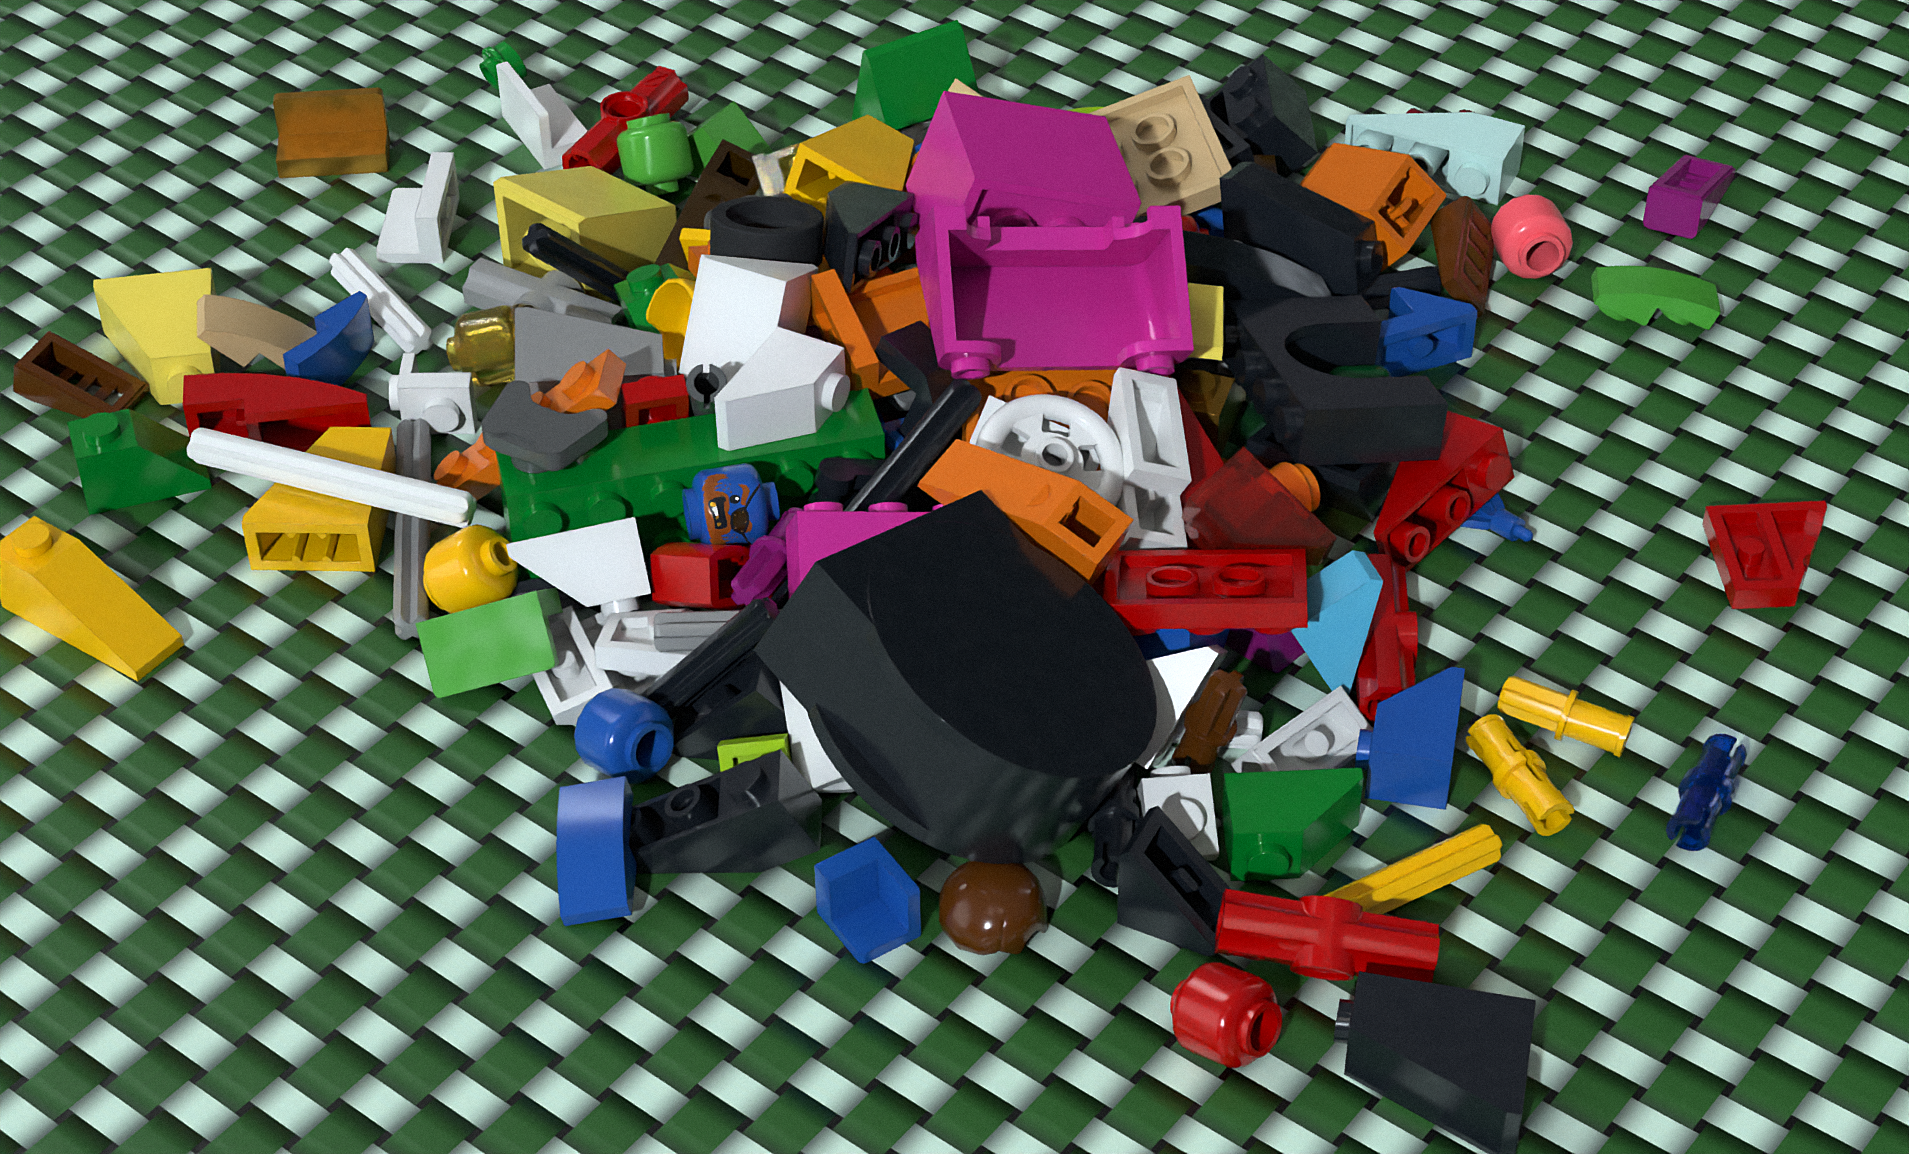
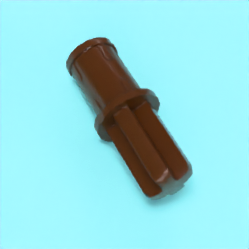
M1218 669L1210 675L1199 701L1190 705L1185 713L1184 727L1186 730L1179 745L1172 754L1173 766H1184L1188 756L1192 758L1189 765L1191 775L1212 773L1222 746L1230 743L1237 732V721L1235 718L1248 693L1247 689L1242 685L1244 676L1240 672L1233 670L1231 673H1227Z

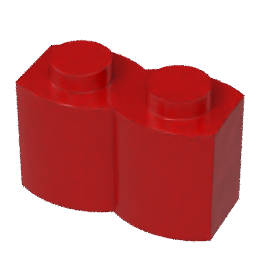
M670 542L658 547L650 555L652 600L665 606L734 610L744 606L745 604L737 605L732 600L731 594L734 590L731 586V581L750 558L749 551L751 545L743 547L739 545L707 544L701 542ZM780 582L768 598H771L784 582Z

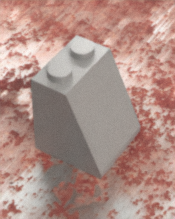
M530 307L515 308V381L527 382L530 386L531 395L538 391L544 394L561 382L567 371L580 361L589 363L607 349H610L626 363L621 384L636 382L647 376L668 377L678 375L676 359H664L663 338L661 334ZM621 387L617 403L605 411L607 413L609 430L622 428Z

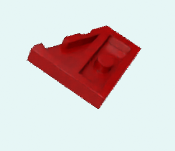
M1825 500L1706 506L1702 525L1731 609L1795 606L1824 524L1827 511Z

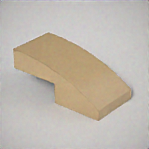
M204 294L197 301V338L243 367L260 353L285 369L283 354L317 334L315 330L296 319L245 300Z

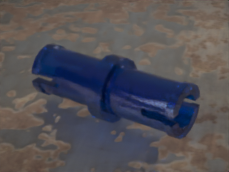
M1727 734L1709 736L1704 742L1702 753L1696 766L1684 774L1678 789L1680 801L1666 827L1668 838L1673 840L1677 837L1681 826H1684L1682 835L1676 844L1677 847L1687 851L1704 849L1711 840L1712 831L1719 816L1724 815L1731 808L1736 793L1734 781L1747 757L1743 744L1736 747L1732 759L1729 757L1737 741L1735 737Z

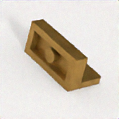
M381 88L276 93L274 95L273 107L279 135L276 154L279 178L388 172L390 136Z

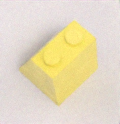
M593 166L505 176L493 182L503 264L538 278H542L547 272L557 269L533 257L523 249L522 238L528 234L529 226L532 224L542 223L624 270L632 272L639 267L655 263L677 221L674 204ZM576 280L583 289L584 294L606 302L612 300Z

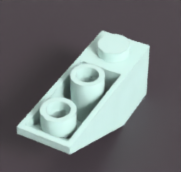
M1474 112L1349 115L1346 120L1344 144L1408 154L1443 191L1460 196H1468L1471 199L1498 206L1520 170L1525 125Z

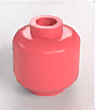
M1526 194L1519 196L1501 206L1493 217L1491 233L1494 248L1503 264L1512 274L1524 279L1545 277L1562 267L1570 256L1573 245L1571 229L1551 200L1541 195Z

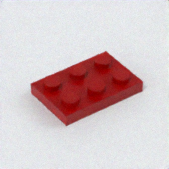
M1306 549L1118 550L1114 559L1106 567L1103 599L1116 612L1133 636L1148 635L1158 629H1186L1190 633L1197 635H1213L1229 628H1254L1257 632L1268 635L1284 634L1293 628H1308Z

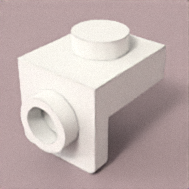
M403 353L399 375H390L389 404L391 410L400 411L401 421L407 419L414 422L419 418L425 420L429 424V434H475L478 417L472 373H419L416 353Z
M1167 766L1152 770L1150 778H1142L1137 787V807H1141L1142 816H1145L1148 809L1159 806L1206 861L1216 860L1219 856V846L1210 773L1191 775L1190 767Z

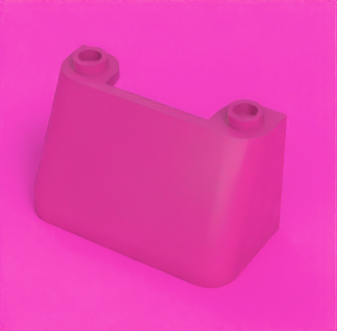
M933 206L915 237L917 268L938 366L942 369L950 370L953 378L966 380L986 377L990 374V371L1118 370L1119 367L1160 376L1174 373V365L1186 360L1194 351L1181 207L1149 206L1147 209L1148 220L1146 222H1135L1125 225L1124 216H1111L1104 227H990L989 216H977L972 225H969L966 222L965 206Z

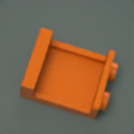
M911 268L865 282L851 294L845 292L835 269L811 275L812 317L825 342L844 347L845 375L850 379V391L868 388L873 401L909 390L910 388L878 360L874 351L881 336L921 320L930 328L918 268Z

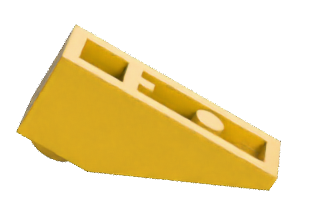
M33 516L0 540V601L2 607L137 682L184 645L182 635L74 536Z

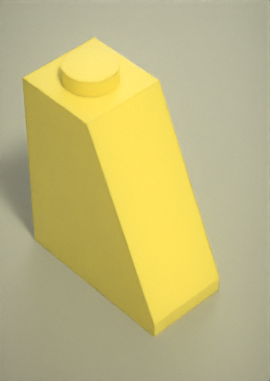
M211 268L96 279L93 281V288L105 335L139 379L149 384L150 393L160 405L183 403L184 375L220 373V352L197 338V301L204 294L217 295Z

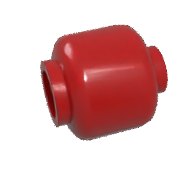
M1212 962L1201 965L1176 986L1171 997L1170 1011L1172 1014L1173 1031L1179 1045L1193 1054L1226 1067H1245L1256 1059L1265 1056L1274 1047L1280 1035L1282 1012L1272 986L1259 976L1227 964Z

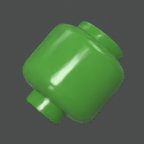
M669 113L626 121L628 129L622 131L617 137V147L625 181L636 187L645 186L646 192L652 195L678 191V179L689 176L694 169L685 125L678 121H671Z

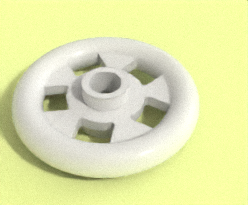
M1035 394L1014 399L996 410L985 422L979 433L976 446L1079 480L1114 506L1117 505L1121 497L1124 485L1121 444L1114 431L1102 417L1075 400L1050 394ZM1043 420H1053L1069 425L1068 437L1052 432L1043 433ZM1011 431L1027 439L1019 457L1001 449ZM1095 449L1101 470L1084 471V462L1080 450ZM1043 456L1053 457L1062 465H1049Z

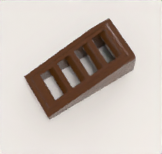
M1462 196L1436 211L1430 219L1442 286L1454 300L1472 304L1476 308L1477 318L1484 315L1494 243L1490 221L1470 197Z
M48 331L14 365L13 392L30 401L82 418H87L92 414L101 412L110 413L124 409L132 410L149 392L148 383L51 331ZM72 379L79 380L75 386L69 383ZM93 385L101 387L94 395L87 393ZM113 392L123 394L113 406L104 402Z

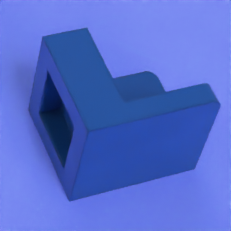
M875 836L814 865L817 913L859 963H868L921 936L920 890L917 884Z

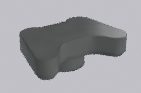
M521 380L512 381L505 386L481 423L483 441L486 446L494 451L510 456L512 464L518 470L534 474L564 469L602 442L609 434L607 413L602 409H590L575 414H564L533 402L529 384Z

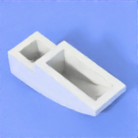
M1119 367L1113 377L1107 424L1114 431L1121 444L1123 453L1124 485L1121 497L1115 507L1134 520L1118 550H1186L1188 546L1180 495L1192 480L1176 379Z

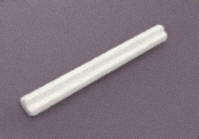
M200 427L195 429L187 445V456L199 464L460 528L468 527L472 523L477 508L476 498L467 491Z

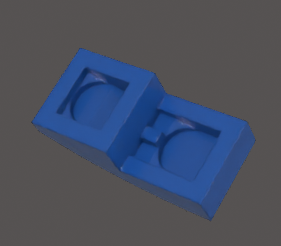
M361 291L356 292L314 317L317 334L283 354L286 376L341 386L357 370L375 342L368 298Z
M626 776L560 787L556 853L559 908L564 926L632 915L637 862L629 847L634 794Z

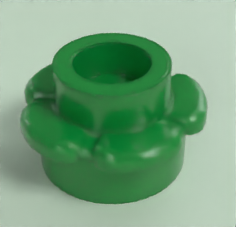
M501 41L493 48L488 46L482 50L484 61L479 64V67L485 79L495 89L499 90L497 64L507 61L521 79L527 76V69L522 59L506 42Z

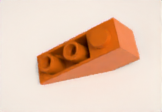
M959 439L952 443L919 481L917 486L944 506L982 490L1033 546L1060 561L1090 586L1093 585L1114 559L1134 520L1079 480Z

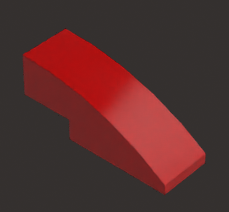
M253 373L184 375L183 409L190 438L195 429L202 427L306 452L330 427H372L367 394L338 385L298 377Z

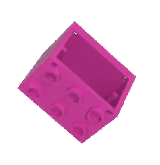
M943 91L906 183L908 193L914 194L913 209L915 214L918 215L920 228L933 206H965L966 222L969 225H972L977 216H989L990 227H1104L1111 216H1124V224L1133 223L1141 205L1139 195L1105 116Z

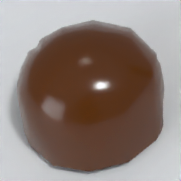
M969 860L955 869L943 884L939 896V922L942 930L960 950L981 956L995 954L998 951L1020 954L1026 942L1035 931L1038 930L1041 933L1047 931V902L1040 881L1023 863L990 864Z

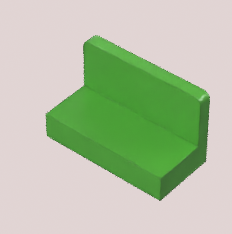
M557 588L538 590L415 623L434 695L437 698H442L556 668L559 664V659L548 617L563 613Z

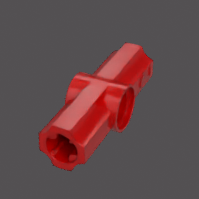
M658 66L631 91L617 92L605 97L600 103L601 119L562 155L563 169L593 166L612 175L621 167L617 137L622 131L628 129L626 121L669 113L671 118L689 100L687 84L679 79L675 70Z
M1389 554L1367 555L1383 579V584L1355 674L1358 709L1365 718L1371 721L1373 727L1379 702L1416 685L1414 669L1416 667L1418 649L1416 611H1409L1405 567L1395 563Z
M1225 889L1223 892L1215 933V953L1226 954V956H1238L1255 961L1290 965V970L1296 974L1329 981H1350L1354 979V976L1358 977L1359 971L1432 983L1440 945L1439 924L1398 918V916L1363 912L1362 905L1350 900L1311 895L1303 896L1297 901Z

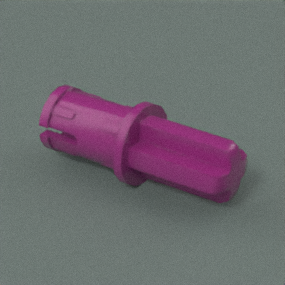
M793 507L787 512L785 511L771 532L766 536L759 537L751 545L749 551L750 558L731 581V586L734 590L731 598L737 605L745 604L747 606L754 599L769 597L778 584L788 578L786 526L797 511H804V509Z

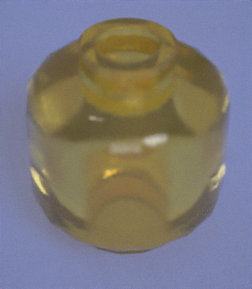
M500 305L459 316L454 327V336L449 337L446 342L447 356L453 370L456 372H471L473 385L477 387L515 380V309L512 306Z

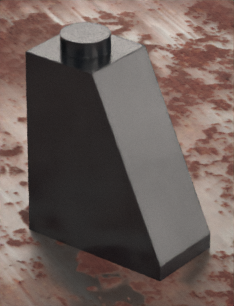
M1241 162L1219 178L1224 238L1237 240L1246 245L1277 254L1321 275L1329 292L1333 294L1358 295L1378 277L1383 265V247L1380 241H1376L1375 221L1254 162Z
M1359 971L1354 1001L1340 999L1335 1024L1334 1042L1347 1044L1344 1075L1487 1154H1516L1523 1112L1536 1000Z

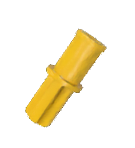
M1509 676L1505 681L1499 695L1497 707L1501 713L1555 732L1554 739L1562 741L1563 737L1567 736L1614 753L1613 755L1620 757L1624 751L1635 719L1633 716H1625L1578 699V691L1571 690L1570 694L1567 695L1517 676Z

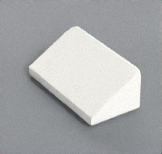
M1339 686L1235 760L1231 766L1237 773L1338 769L1356 757L1360 729L1373 730V728L1343 687Z

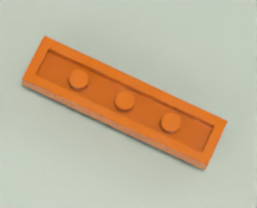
M607 349L589 363L585 361L576 363L567 371L558 385L545 394L541 391L531 395V399L538 405L564 414H575L590 409L607 411L617 403L626 363L610 349ZM482 433L476 443L462 453L457 450L453 451L441 461L434 473V479L437 481L436 484L467 491L477 501L500 485L496 452L485 445Z

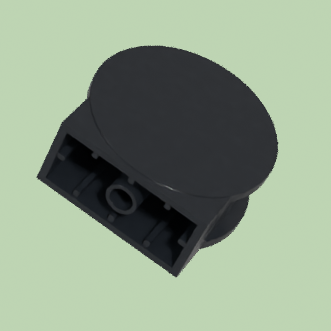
M982 490L816 561L753 650L806 709L814 733L824 752L844 780L867 804L896 827L917 840L951 855L990 864L1028 863L1042 859L1064 846L1146 750L1156 726L1157 699L1153 679L1138 644L1123 621L1087 582L1060 561L1033 546Z

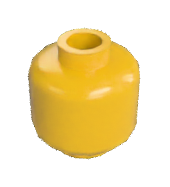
M478 524L462 528L437 542L426 554L423 567L424 589L430 600L440 609L452 614L509 598L517 587L519 576L517 562L508 555L506 544L510 542L492 528Z

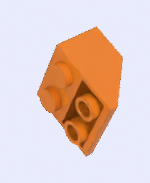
M1340 143L1330 145L1299 184L1375 221L1376 241H1380L1383 247L1381 272L1410 250L1447 196L1408 154Z

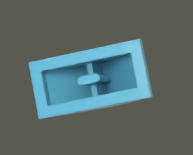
M1350 551L1307 579L1308 628H1293L1291 630L1331 691L1342 686L1348 695L1351 691L1383 584V579L1365 552Z

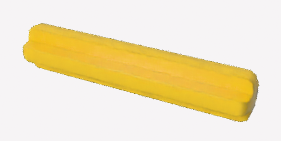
M1479 824L1323 896L1350 900L1362 905L1363 912L1383 915L1496 863L1501 858L1500 848L1503 846L1499 835L1494 834L1489 825Z

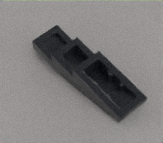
M1183 230L1187 282L1223 286V302L1226 299L1331 296L1321 275L1277 254L1228 238Z

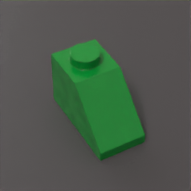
M124 409L110 413H95L87 418L67 422L89 515L212 488L206 465L196 463L187 456V445L190 442V437L133 410Z
M1362 767L1224 773L1221 824L1230 881L1298 879L1358 826L1363 787Z

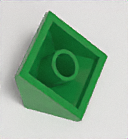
M958 20L864 50L851 121L868 114L898 130L933 118L943 91H948L955 79H958L979 93L963 28Z

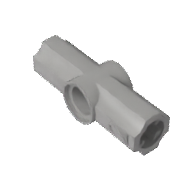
M479 258L470 266L467 280L462 287L466 304L510 319L514 326L515 308L530 307L628 328V322L621 306L584 294L583 289L574 278L559 270L549 271L542 278H538L490 260Z

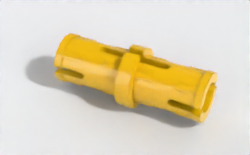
M1490 714L1475 721L1468 730L1471 736H1466L1465 741L1491 771L1493 785L1500 795L1506 799H1512L1519 806L1538 834L1550 836L1564 829L1572 820L1569 814H1574L1575 809L1571 802L1565 798L1548 778L1546 765L1541 757L1533 750H1526L1499 715Z

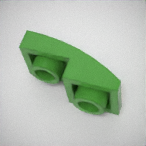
M1645 266L1596 267L1591 275L1594 304L1598 305L1603 313L1615 320L1626 321L1630 319L1646 326L1658 308L1667 318L1678 324L1689 325L1693 323L1710 330L1721 313L1716 285L1694 276Z

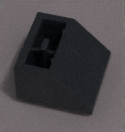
M1263 53L1248 66L1244 65L1235 70L1227 83L1211 97L1201 100L1206 107L1250 145L1253 155H1275L1277 174L1284 178L1290 176L1318 153L1306 91Z

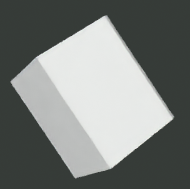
M701 254L679 373L687 377L689 372L700 364H703V373H709V364H713L724 372L728 383L777 327L805 335L812 302L811 275L817 274L818 268L813 264Z

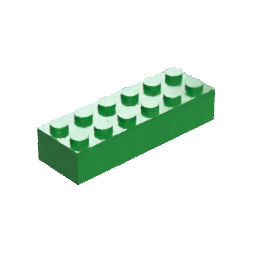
M865 388L849 391L843 408L838 412H833L816 433L732 451L718 447L715 413L609 430L608 436L602 442L559 471L535 474L522 472L514 467L510 456L495 451L507 540L513 543L635 517L644 560L651 559L650 555L652 552L666 543L701 542L700 539L690 540L682 499V490L692 488L693 478L699 471L743 463L751 464L760 474L762 483L774 482L781 517L790 508L804 509L811 494L818 491L815 484V476L821 460L829 457L885 460V434L869 390ZM779 520L768 521V534L779 522ZM517 562L519 570L518 581L539 578L538 575Z

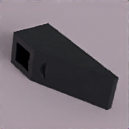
M848 180L828 193L823 232V255L830 269H835L846 293L851 294L905 253L907 249L912 248L919 222L918 215L912 213L914 194Z
M781 749L754 760L742 762L733 768L692 784L680 786L676 790L632 807L629 847L637 862L636 874L761 873L820 850L822 799Z

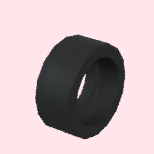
M754 196L721 203L711 211L710 255L813 264L818 267L822 263L824 220L822 212L810 204L780 197Z

